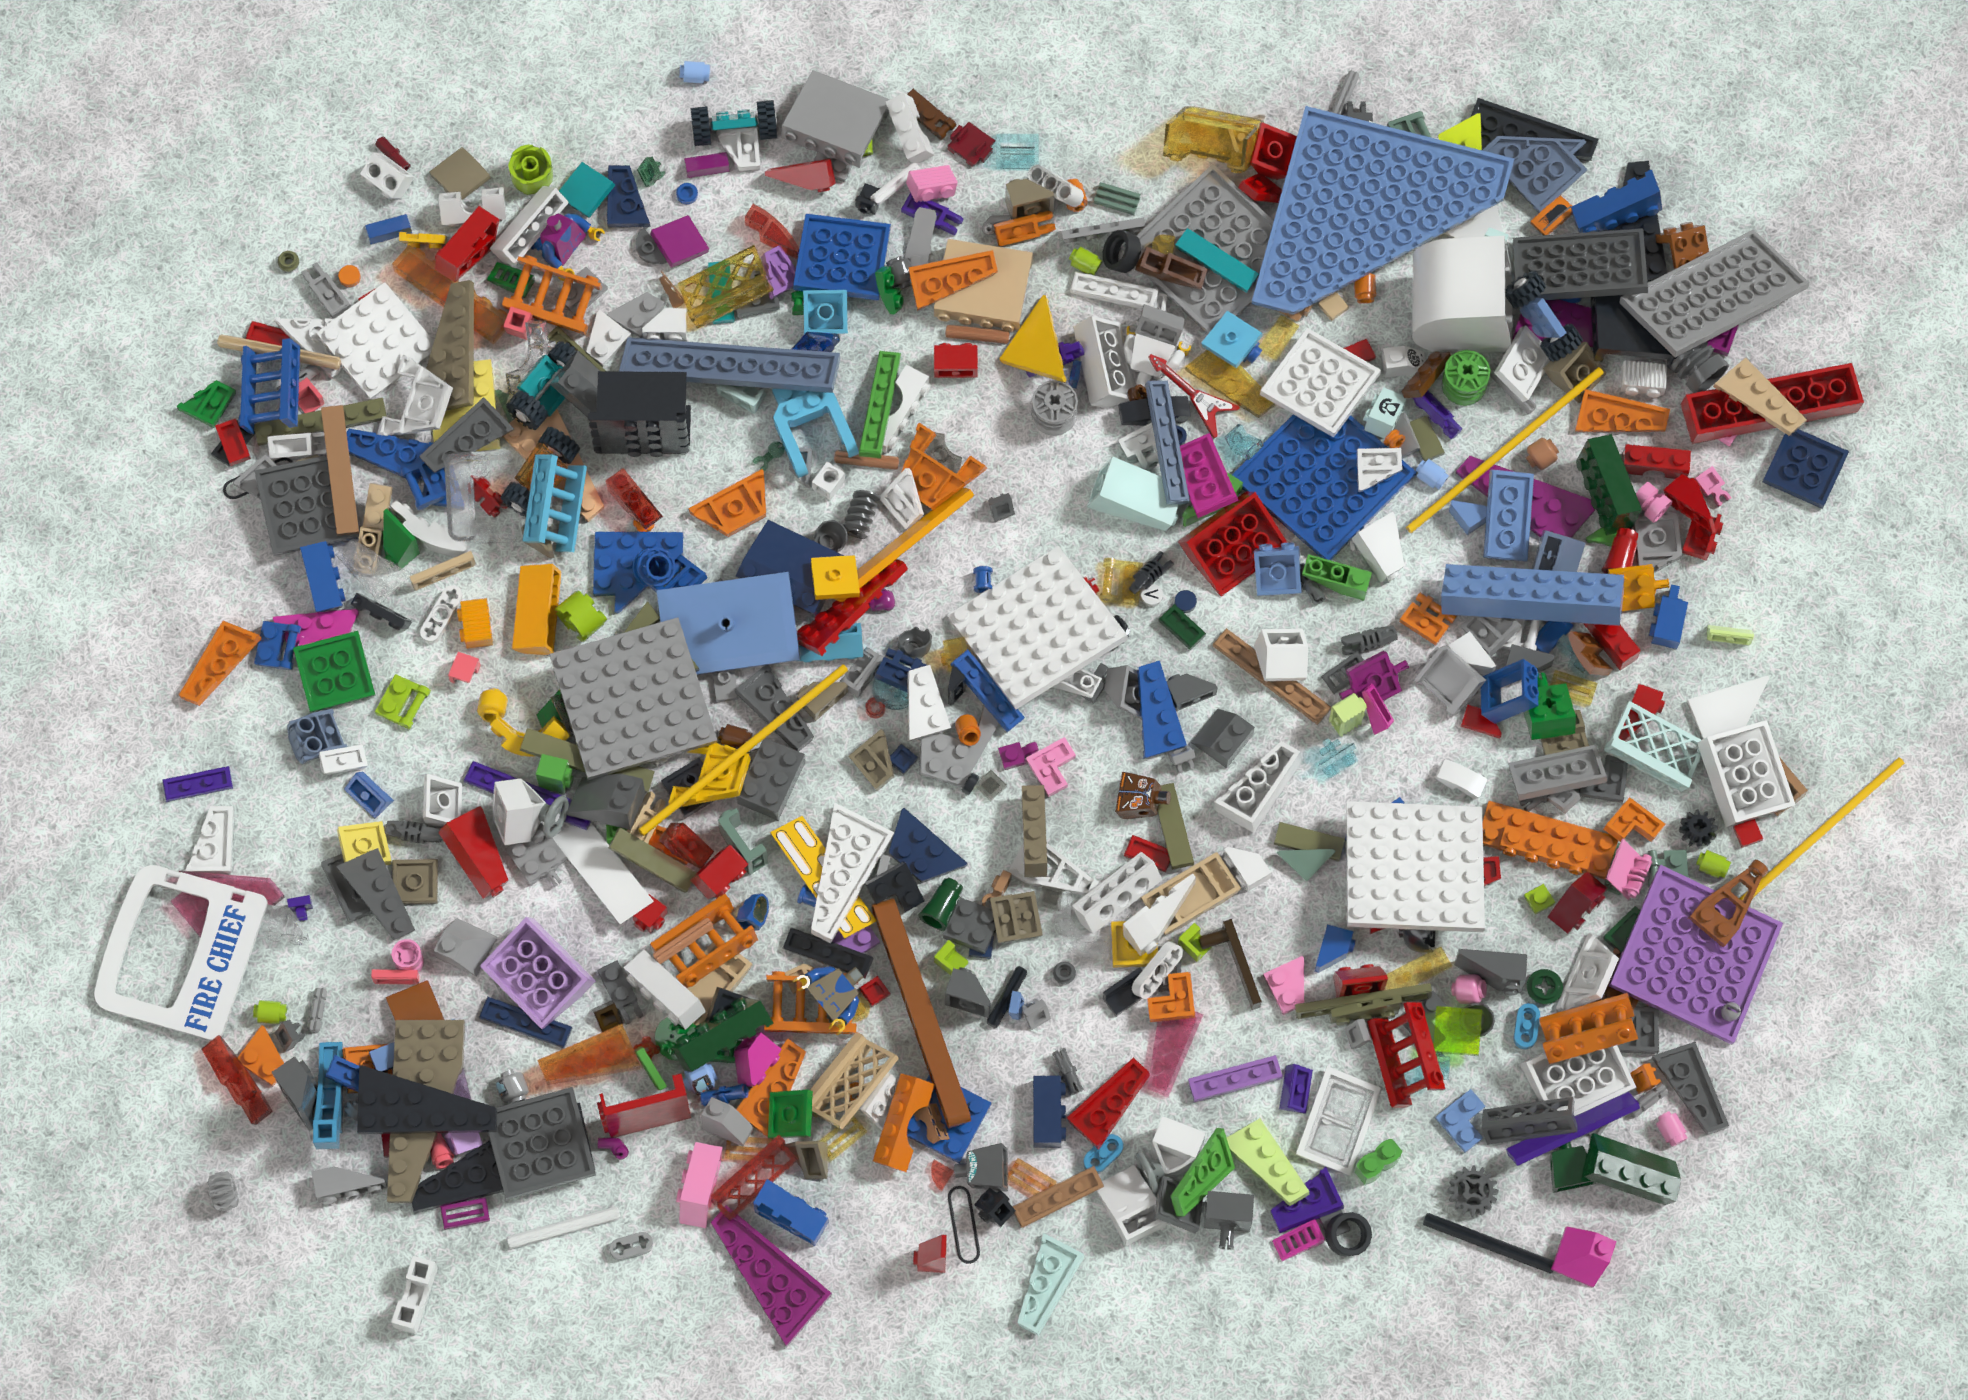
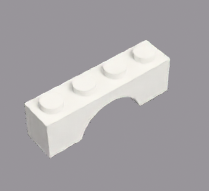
M908 365L904 367L895 382L896 391L902 398V404L897 412L889 416L882 450L885 454H887L889 449L893 450L895 448L899 432L906 430L909 424L907 419L911 413L915 414L920 406L918 401L921 396L926 397L931 387L928 375Z

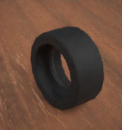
M1123 230L1112 232L1107 238L1102 251L1104 265L1108 269L1120 273L1131 271L1139 261L1141 254L1139 238L1135 234ZM1125 242L1124 254L1118 261L1119 250Z
M1354 1212L1339 1213L1332 1217L1327 1224L1325 1231L1326 1242L1329 1248L1337 1255L1344 1257L1359 1255L1366 1251L1371 1243V1226L1361 1214ZM1344 1221H1353L1360 1229V1242L1353 1248L1343 1247L1337 1240V1228Z

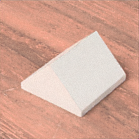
M425 774L424 822L428 824V827H443L447 822L461 816L462 783Z

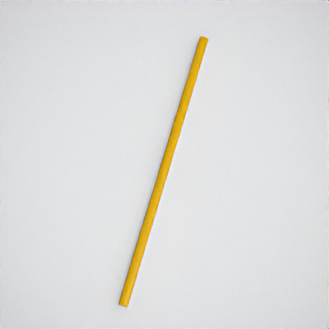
M1600 367L1596 368L1406 526L1408 532L1413 533L1602 376L1604 374L1603 370Z
M844 664L838 667L638 829L641 835L645 836L848 672L847 667Z
M1898 757L1761 879L1754 897L1905 764L1904 761ZM1747 892L1743 894L1739 899L1743 900Z

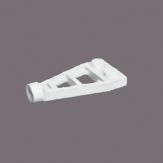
M1048 843L1047 858L1057 865L1054 876L1024 877V844H1022L1008 871L1012 873L1013 878L1026 884L1083 896L1101 883L1088 876ZM1064 869L1077 876L1074 885H1068L1058 880Z

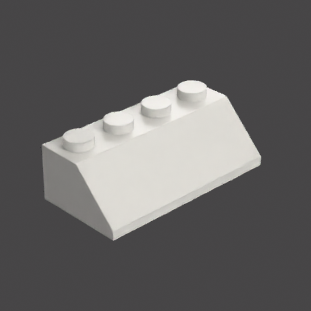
M1090 316L1073 326L1075 340L1080 342L1085 354L1079 357L1082 364L1090 404L1105 408L1129 402L1127 391L1134 387L1135 384L1131 366L1126 362L1123 350L1125 340L1121 323Z

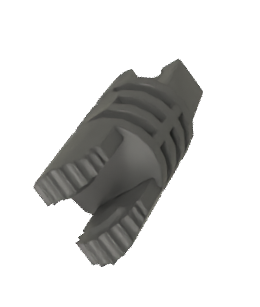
M1392 625L1375 627L1374 630L1368 629L1367 631H1362V633L1356 632L1345 635L1341 638V642L1344 645L1342 646V654L1351 655L1356 651L1363 652L1365 649L1377 648V645L1381 647L1398 640L1397 631Z
M406 820L387 821L385 834L403 841L424 844L425 842L439 843L443 840L438 833L440 830L428 827V824Z

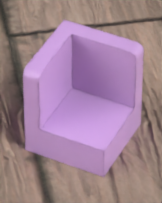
M479 1132L448 1133L444 1135L446 1143L454 1156L482 1146Z

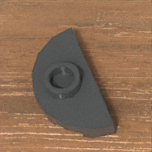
M643 227L635 240L636 251L639 257L646 263H667L655 241Z

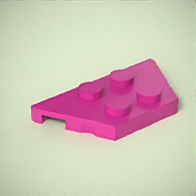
M357 609L274 616L273 621L275 623L301 626V632L297 635L295 645L297 647L350 633L356 618L359 616V611ZM285 632L284 639L286 642L288 639V632Z

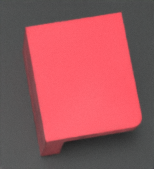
M307 377L299 382L298 406L304 413L314 412L325 404L322 395Z
M458 652L448 674L450 682L455 683L457 679L470 683L474 672L478 673L481 666L479 658Z

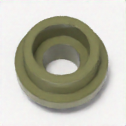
M284 251L278 257L279 268L285 272L294 271L299 266V257L295 252ZM288 259L293 261L291 264H285V261Z

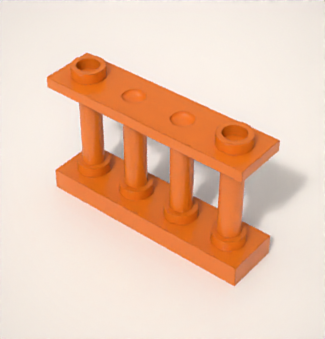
M525 255L524 258L518 256L517 261L524 266L514 295L510 298L504 297L502 302L503 308L510 310V307H514L531 313L534 319L586 335L589 327L584 323L585 320L583 318L593 289L602 290V285L598 282L599 279L589 275L583 278L538 263L536 258ZM533 268L544 272L534 303L532 302L531 305L523 303L522 296ZM552 275H555L565 280L555 309L549 312L543 310L544 306L542 304ZM576 282L585 285L576 314L570 319L564 317L563 310L572 283Z
M724 894L651 942L650 945L653 952H656L704 918H708L713 925L722 919L725 920L736 934L732 939L725 943L713 928L706 934L717 946V949L706 955L695 941L688 945V948L699 960L698 962L687 968L677 954L669 958L680 973L676 976L677 980L683 986L689 988L743 950L750 948L758 941V938L752 926L744 930L731 915L735 910L729 897Z
M772 971V975H766L767 982H774L772 1017H770L774 1024L769 1027L765 1026V1032L837 1034L839 1032V1028L835 1025L829 1029L831 1023L827 1019V1012L820 1004H818V1018H816V1022H806L807 1018H804L805 989L798 991L802 987V982L799 980L794 982L796 983L795 1018H793V1021H784V1018L781 1017L783 982L793 983V980L798 976H785V972ZM851 1020L841 1034H855L857 1032V1024L852 1023Z
M1628 993L1540 1017V1025L1547 1041L1542 1044L1549 1064L1637 1040L1638 1036L1631 1018L1634 1017V1011Z

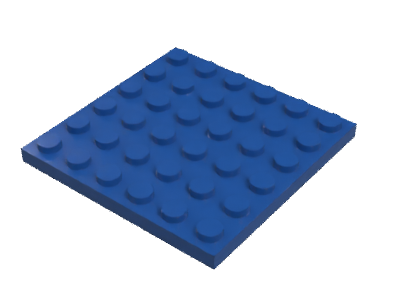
M1293 414L1232 475L1243 482L1242 489L1245 492H1256L1267 511L1319 557L1332 560L1416 476V471L1402 460L1401 472L1362 492H1358L1357 449L1388 447L1372 433L1365 431V427L1351 415L1335 437H1332Z

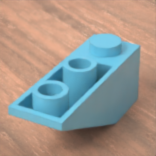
M854 623L848 630L841 631L838 635L840 639L835 644L829 643L825 647L827 652L823 656L800 645L801 660L799 661H832L841 658L856 659L863 657L861 623Z

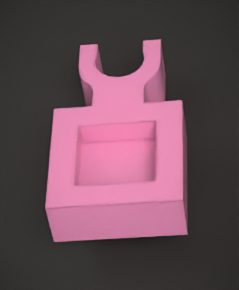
M1713 466L1695 478L1700 486V490L1706 497L1710 494L1714 496V502L1718 507L1722 505L1719 496H1724L1727 501L1731 499L1729 493L1721 489L1725 482Z

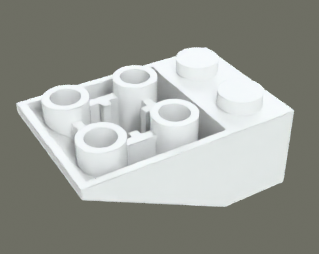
M1135 1165L1103 1180L1104 1187L1096 1191L1125 1246L1167 1226V1222L1154 1218L1157 1198Z

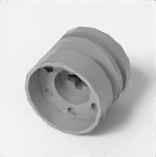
M1057 380L1046 381L1038 386L1033 393L1031 416L1033 424L1039 431L1046 435L1057 436L1071 430L1076 422L1078 399L1074 389L1067 383Z

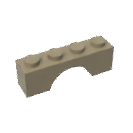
M1044 785L1022 786L1024 877H1047Z

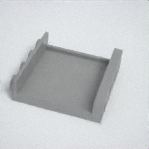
M812 70L782 124L781 138L790 143L803 146L808 150L822 153L829 158L845 162L847 165L860 168L862 156L882 119L887 118L889 114L886 101L890 99Z

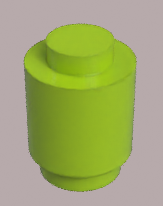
M1081 246L1078 250L1074 248L1069 257V260H1071L1070 265L1085 274L1095 275L1102 263V260L1098 259L1099 256Z
M1706 850L1705 853L1700 852L1696 865L1700 866L1698 870L1716 878H1725L1731 862L1726 860L1727 857Z
M259 1000V1004H254L253 1018H257V1023L280 1024V1022L286 1021L287 1004H282L281 1001Z

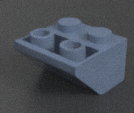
M1543 530L1531 569L1577 572L1585 542Z

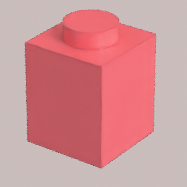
M510 307L503 327L507 334L528 340L535 320L531 313Z

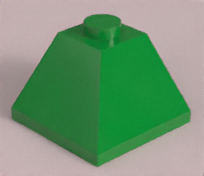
M386 508L383 511V548L386 555L384 559L392 568L396 566L401 570L420 554L416 538Z

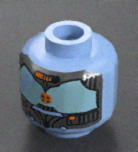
M710 1063L701 1066L693 1072L684 1071L686 1077L683 1078L684 1086L687 1091L692 1090L695 1095H701V1093L713 1089L715 1081L718 1080Z

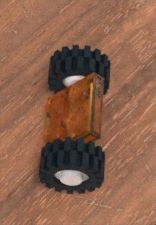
M547 427L538 440V444L515 476V479L520 484L510 482L501 495V500L509 508L526 517L535 455L552 454L558 456L556 465L567 469L568 467L565 464H571L580 451L579 445L570 439L571 437L566 436L562 431L559 432L556 428ZM555 474L553 487L557 488L564 477Z

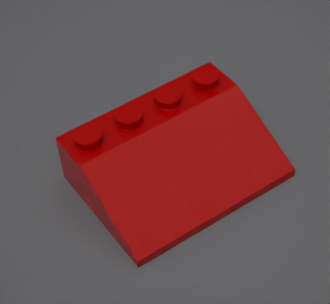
M1250 491L1244 492L1238 497V501L1225 506L1178 541L1189 560L1220 596L1226 594L1255 572L1254 551L1259 549V545L1272 544V548L1281 547L1282 543H1288L1256 492Z

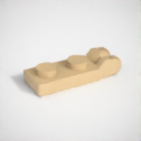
M648 792L645 795L631 830H627V832L646 843L649 842L655 828L645 836L641 835L638 829L663 810L666 803L663 799H660L651 810L650 806L655 797L653 792Z

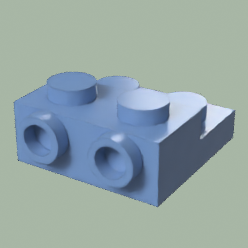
M1282 543L1281 547L1272 548V544L1259 545V549L1254 551L1257 596L1301 593L1299 546L1294 547V543Z

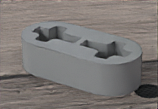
M646 1232L617 1238L610 1244V1254L618 1261L647 1254L653 1248V1239ZM640 1238H644L645 1241L649 1240L644 1249L641 1246L633 1247L632 1245L639 1243ZM618 1244H621L622 1247L630 1246V1248L623 1250V1255L614 1252Z

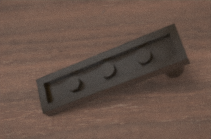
M1232 919L1223 921L1221 930L1198 937L1201 949L1203 950L1225 942L1228 943L1252 1010L1261 1007L1262 1001Z

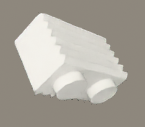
M1625 360L1621 367L1620 392H1625L1629 396H1636L1638 393L1647 394L1651 398L1663 396L1666 390L1667 364Z

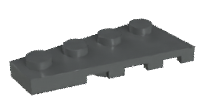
M1696 1042L1652 1056L1655 1064L1706 1135L1729 1127Z

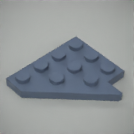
M1497 136L1482 150L1514 158L1509 182L1538 213L1564 193L1588 170L1574 156L1586 143L1585 140Z

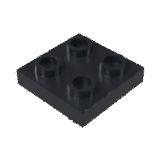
M698 757L662 779L661 783L668 794L671 796L673 786L690 788L699 779L703 762ZM714 801L683 806L678 809L686 819Z

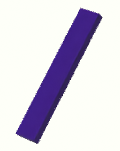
M472 761L464 782L494 794L495 782L518 778ZM526 782L546 804L551 805L556 798L562 796ZM567 798L570 806L572 799ZM569 815L565 819V823L587 830L592 822Z
M1628 1091L1575 1116L1578 1126L1577 1132L1526 1139L1506 1148L1507 1154L1519 1166L1640 1109L1639 1103Z

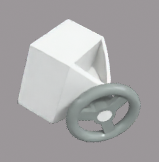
M521 778L495 782L492 817L504 845L530 842L541 821L544 822L543 833L546 838H553L558 834L565 822L569 807L568 799L565 796H559L549 805Z
M1162 1116L1151 1147V1154L1155 1160L1148 1162L1142 1152L1136 1154L1140 1173L1154 1195L1158 1193L1157 1178L1180 1175L1188 1171L1201 1151L1205 1132Z

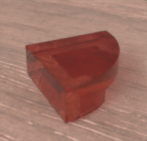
M934 1159L931 1166V1177L935 1186L943 1191L954 1170Z

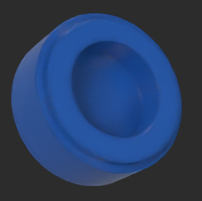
M691 183L681 184L676 191L677 199L685 205L694 203L698 198L696 186Z

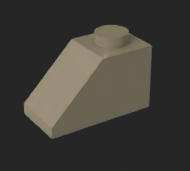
M812 682L809 686H803L797 693V700L820 682ZM834 682L804 706L803 709L817 721L848 693V685L845 682Z

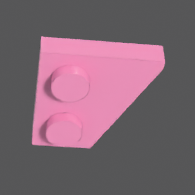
M1303 956L1263 974L1283 1015L1294 1011L1295 1004L1304 1003Z

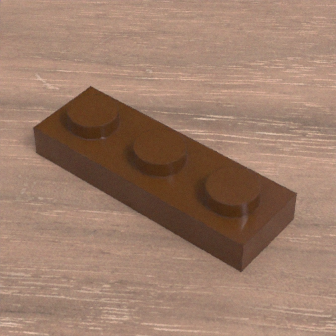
M1450 352L1431 353L1401 392L1404 398L1423 397L1444 371L1446 362L1451 356Z

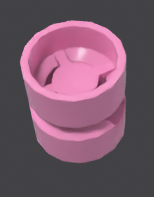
M1646 482L1636 493L1640 506L1645 511L1644 515L1653 523L1658 521L1672 504V501L1663 493L1658 494V489L1650 482Z
M411 939L398 941L394 945L391 956L396 969L418 970L420 972L424 966V958L419 945Z

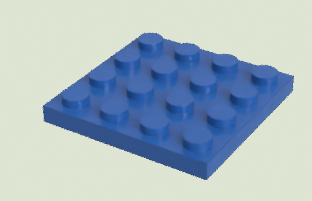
M805 214L793 290H847V297L879 301L880 294L875 272L885 266L891 224Z

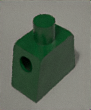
M1570 1141L1559 1146L1558 1151L1551 1153L1549 1158L1553 1193L1596 1184L1594 1181L1582 1178L1587 1157L1584 1146L1572 1147Z

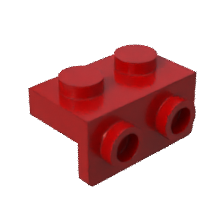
M1717 514L1716 518L1712 517L1716 532L1713 534L1691 520L1682 553L1707 561L1709 554L1714 555L1718 543L1714 541L1715 535H1720L1724 524L1720 522L1722 515Z

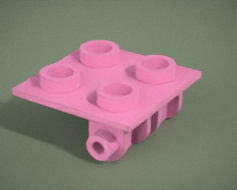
M1622 839L1606 879L1626 899L1629 900L1630 897L1636 898L1637 895H1640L1641 888L1645 882L1643 877H1647L1648 874L1646 872L1649 871L1652 865V857L1647 854H1643L1641 857Z

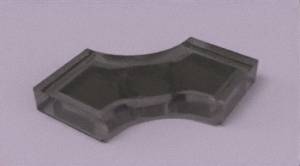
M935 432V438L924 453L954 473H957L961 468L962 457L948 449L945 444V434Z

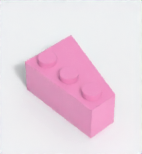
M695 1142L693 1151L689 1150L686 1162L689 1164L688 1170L684 1169L681 1180L684 1186L683 1189L678 1190L676 1202L680 1203L679 1223L707 1228V1215L712 1205L711 1199L721 1165L722 1147Z

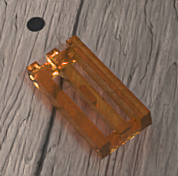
M748 1137L746 1143L768 1144L767 1148L732 1146L731 1141L726 1140L725 1159L771 1163L773 1139ZM730 1150L767 1153V1156L730 1153Z
M1017 1158L1008 1172V1180L1033 1195L1039 1193V1191L1013 1176L1014 1173L1042 1190L1057 1184L1056 1180ZM1020 1165L1050 1185L1048 1187L1017 1169Z

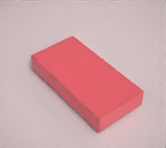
M372 969L371 974L375 984L416 985L419 984L420 979L418 970Z

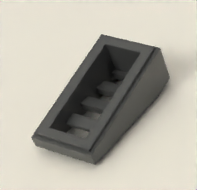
M1358 651L1321 676L1333 694L1350 685L1345 667L1348 665L1349 667L1354 666V661H1357V663L1364 661ZM1341 670L1347 680L1343 681L1337 672ZM1330 676H1335L1339 682L1338 686H1335Z

